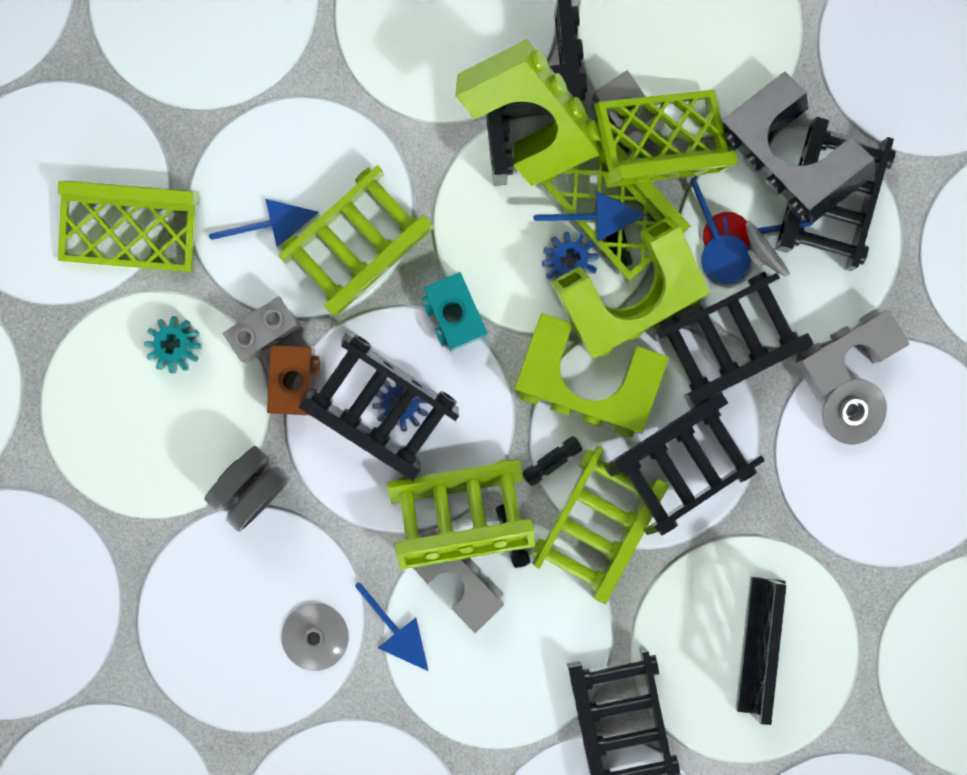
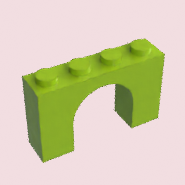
M528 39L457 74L455 97L474 119L506 104L521 101L538 104L547 109L555 118L544 129L520 139L514 144V166L531 186L601 154L602 138L598 122L596 120L592 121L589 118L580 99L571 95L562 76L553 72L548 65L544 53L540 49L536 50Z
M669 216L639 232L653 262L654 280L649 292L638 303L626 308H611L604 305L590 276L580 266L550 282L570 323L573 324L572 327L578 339L592 359L609 354L617 345L626 340L639 337L644 330L669 320L674 313L685 307L696 305L701 301V298L710 294L681 227Z
M541 313L514 391L520 393L518 399L537 405L539 400L552 404L550 410L569 416L571 411L582 414V421L594 426L601 427L602 422L614 425L615 433L629 438H633L634 433L643 434L669 357L636 346L633 349L623 381L614 394L606 399L597 401L582 399L567 388L560 372L561 357L573 324Z

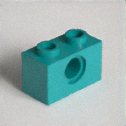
M461 271L424 287L426 296L420 299L428 317L435 314L439 327L435 328L434 331L442 347L448 345L452 352L488 336ZM449 305H457L463 312L462 317L456 322H448L443 317V311Z

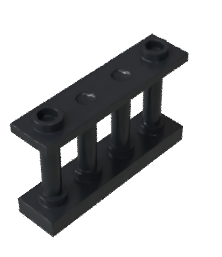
M816 116L809 124L798 166L818 162L821 150L825 151L827 148L835 150L847 139L831 135V131H827L829 120ZM887 137L879 144L878 148L859 143L875 159V175L855 190L865 193L861 212L835 206L823 215L857 225L852 244L804 231V227L800 226L802 217L800 219L797 218L790 211L789 207L786 206L774 250L788 253L794 246L798 247L800 244L848 257L844 270L853 271L859 267V264L863 265L869 251V246L865 245L885 170L891 168L896 154V150L892 149L894 138Z
M764 271L747 280L750 285L749 287L680 322H678L675 316L658 325L660 332L653 335L656 341L666 336L668 337L691 382L688 385L691 391L684 394L689 407L814 345L809 333L798 336L796 331L792 332L775 299L769 284L780 279L778 273L768 277ZM757 291L780 336L778 342L781 346L771 351H768L766 346H762L739 302V299ZM727 306L751 353L748 355L751 361L741 366L736 361H732L709 316ZM696 321L721 367L718 370L721 376L710 382L707 376H702L679 331Z
M345 333L341 340V347L346 349L347 353L321 390L313 392L309 388L306 389L300 398L298 408L411 481H414L421 471L418 451L444 415L457 421L460 416L459 407L456 406L457 401L444 391H440L439 394L372 351V345L361 336L355 334L351 337ZM361 359L375 368L376 371L349 409L345 408L343 411L332 404L334 402L332 397L357 361ZM390 378L405 389L378 428L373 427L371 429L361 423V415L386 379ZM417 396L433 406V408L407 445L398 447L389 441L391 439L389 434Z
M722 392L706 399L604 465L610 477L620 473L623 474L624 478L628 476L652 514L655 522L643 529L646 535L659 532L663 536L678 526L676 522L678 518L737 479L742 483L758 473L755 467L765 461L762 455L746 461L719 418L722 415L719 409L728 404ZM700 421L703 422L704 426L708 424L735 467L734 470L722 478L719 477L693 435L695 433L693 426ZM674 438L678 443H683L709 485L695 496L666 452L669 450L666 443ZM648 455L651 460H656L682 502L681 505L669 513L665 511L640 471L642 466L639 461Z
M646 647L639 649L641 661L595 671H590L589 668L583 669L580 661L567 664L590 775H681L677 756L670 755L654 678L655 675H660L656 655H650ZM644 674L648 690L647 695L599 705L596 702L590 703L587 690L593 689V685ZM647 708L652 709L655 728L603 738V735H596L594 723L600 722V718ZM656 741L659 743L662 757L660 762L612 772L610 768L603 769L601 757L606 756L608 751Z

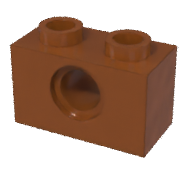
M271 345L267 413L310 416L299 409L298 406L300 398L307 388L313 392L318 390L313 389V375L319 376L320 356L315 355V349L312 347ZM292 372H299L303 377V384L298 390L291 391L286 385V378Z

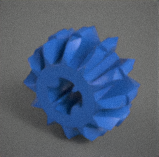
M564 232L563 244L556 236L552 237L551 243L555 249L550 247H544L543 253L552 257V259H545L541 262L542 267H553L546 274V278L550 280L557 274L561 277L579 266L585 272L595 274L597 268L587 263L594 262L599 258L596 253L587 254V251L591 250L594 246L593 242L589 241L584 246L580 245L583 239V234L578 233L575 242H571L570 233ZM566 253H573L572 258L578 257L579 261L575 262L573 268H567V263L563 265L561 262L565 258Z
M387 379L383 385L388 389V392L385 394L379 390L376 394L377 397L383 398L384 401L372 404L373 409H385V412L377 417L379 422H382L394 405L392 403L394 397L397 396L399 398L405 389L398 383H396L395 387H392ZM417 396L415 397L409 409L400 419L402 432H406L408 429L407 419H410L415 427L420 425L414 415L417 412L426 417L428 411L418 408V405L427 404V402L417 398Z

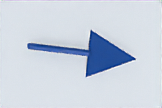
M596 191V213L536 214L533 216V220H597L598 242L647 215Z
M265 199L270 220L211 233L209 238L215 240L272 226L276 246L278 247L319 212Z
M357 582L355 584L357 590L394 633L378 649L429 671L417 618L415 617L399 630L360 582Z

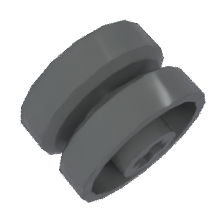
M253 446L239 459L235 460L221 474L204 497V501L215 511L224 510L235 500L237 501L229 510L226 521L237 532L245 529L276 498L291 479L280 467L270 468L259 478L258 476L266 467L269 457L257 446Z

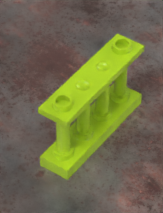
M379 165L373 170L370 167L363 170L356 177L355 182L357 184L299 237L296 235L291 236L280 247L282 252L278 256L285 264L294 258L327 294L325 298L328 302L323 306L335 318L433 230V224L424 214L418 220L415 216L411 218L378 182L384 176L383 170ZM367 191L375 197L401 226L400 231L402 234L394 242L390 239L386 240L353 204ZM342 213L348 217L377 249L375 253L378 256L371 263L367 264L365 261L362 263L329 228V225ZM318 235L352 271L350 275L353 279L344 287L341 284L336 285L304 250Z
M595 446L593 451L587 449L578 465L583 470L548 536L545 540L538 539L530 556L535 558L532 564L538 569L546 560L589 583L590 588L594 590L591 596L606 605L645 532L643 529L648 527L653 516L628 476L624 478L623 474L620 473L610 477L604 467L607 463L599 459L604 449ZM594 471L637 494V499L642 502L636 513L633 511L628 513L583 489L591 472ZM654 478L652 483L648 482V484L661 502L670 485L658 478ZM576 500L622 524V529L626 530L620 543L616 540L612 543L568 519L567 517ZM560 530L606 554V559L610 561L605 571L598 570V572H595L552 549L551 547Z
M500 460L491 465L416 477L414 481L407 477H401L395 481L386 482L391 504L401 503L406 539L395 542L400 570L535 547L532 520L520 519L514 483L523 482L521 461ZM501 485L507 522L489 526L486 524L481 489ZM467 491L473 527L469 530L455 532L452 528L447 495ZM434 497L439 533L434 536L421 538L418 532L414 500Z

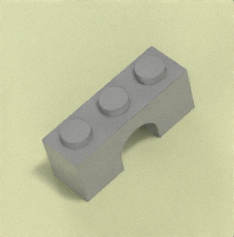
M874 309L858 318L861 324L850 330L848 326H845L831 334L832 342L823 347L818 342L801 352L804 358L796 362L816 397L824 396L852 379L844 362L845 355L850 348L859 347L868 354L872 363H877L910 345L890 310L879 313L877 309Z
M434 530L429 536H434L438 533ZM471 558L413 568L427 584L437 575L445 572L453 573L461 579L464 585V592L452 605L451 609L474 633L504 606V602L500 599L504 593L491 579L485 583L477 575L481 569Z

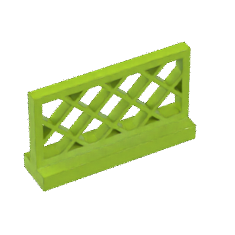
M715 90L602 101L594 105L609 170L603 174L606 188L721 173L738 164L736 151H728L727 142L722 136L724 129ZM697 100L706 101L708 115L705 119L692 109ZM670 103L682 111L677 122L664 113L665 108ZM639 107H645L654 115L648 126L635 116ZM607 110H615L625 118L619 129L609 122ZM687 116L700 126L695 137L682 127ZM658 120H661L672 129L666 140L653 130ZM629 123L633 124L643 133L637 144L624 134ZM705 131L714 137L716 149L710 150L700 142ZM677 134L690 144L685 153H681L671 145ZM648 137L661 147L658 155L652 157L642 149ZM618 141L632 151L628 160L618 161L615 149Z
M602 139L601 154L597 156L598 171L578 170L579 165H577L574 169H568L560 173L574 175L573 193L559 192L552 185L551 181L559 174L540 182L567 214H578L576 211L577 198L596 200V194L577 193L578 175L598 176L597 191L601 193L602 176L604 177L603 174L608 172L602 171V163L608 169ZM616 144L615 149L618 161L628 160L629 156ZM652 182L623 185L620 187V196L606 195L623 204L624 201L638 202L643 208V214L647 215L648 213L654 220L647 221V216L642 218V221H635L630 224L642 226V231L646 229V226H652L668 216L681 227L683 234L691 227ZM625 189L632 195V197L624 196ZM565 198H573L572 206ZM574 220L628 282L652 262L649 255L645 258V250L647 249L642 238L641 244L622 243V229L618 231L617 243L603 242L602 240L597 242V220ZM587 223H595L594 231ZM609 247H617V256ZM621 248L641 249L640 263L631 271L621 262Z
M68 180L58 181V194H61L58 261L193 272L196 206L199 205V191ZM70 202H81L91 213L78 225L69 216ZM90 203L101 205L97 209H94L90 205ZM108 205H115L124 215L113 227H110L99 215ZM123 206L134 208L128 213ZM141 208H149L157 218L145 231L132 217ZM157 209H165L167 211L161 215ZM175 210L188 211L187 226L177 234L165 219ZM93 218L107 231L94 243L81 230ZM128 220L140 235L126 246L114 231ZM160 223L173 236L162 248H159L147 235ZM69 224H70V226L73 228V230H71V231L68 233V228H69ZM77 233L89 248L81 255H68V240ZM185 233H186V243H185V242L183 241V239L181 238V236L184 235ZM109 236L122 249L114 258H106L97 248ZM143 238L156 252L147 261L138 260L130 250ZM175 241L185 250V264L172 263L163 253ZM91 251H93L98 257H92L87 255ZM126 253L131 260L120 258ZM159 256L164 262L152 261H154Z

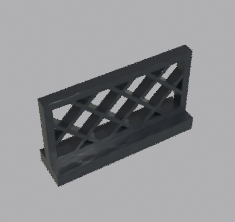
M750 576L735 710L751 714L760 724L771 725L787 585L784 580Z

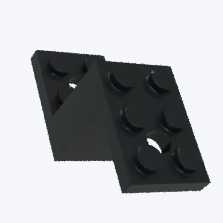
M556 0L554 20L560 65L549 67L555 74L558 73L562 76L571 95L583 101L588 89L586 73H580L579 71L581 60L584 59L582 39H576L575 37L578 34L577 26H580L578 5L572 6L571 0ZM512 102L486 114L494 186L507 185L508 175H513L512 149H505V142H509L510 136L509 118L551 114L544 107L531 102Z

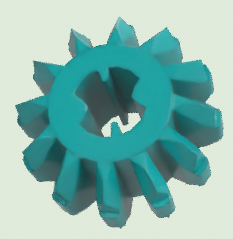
M171 316L169 327L163 319L157 320L159 332L152 328L148 329V334L155 338L154 341H144L145 347L154 348L146 357L150 361L158 359L155 366L156 369L163 370L167 365L168 372L175 374L178 364L183 371L189 370L187 358L198 362L199 357L193 354L192 350L202 349L203 344L192 342L193 339L200 335V332L197 329L188 332L191 326L190 321L184 320L179 325L178 317ZM173 337H175L174 340L180 342V348H174L173 354H170L172 350L167 349L166 345L172 342Z

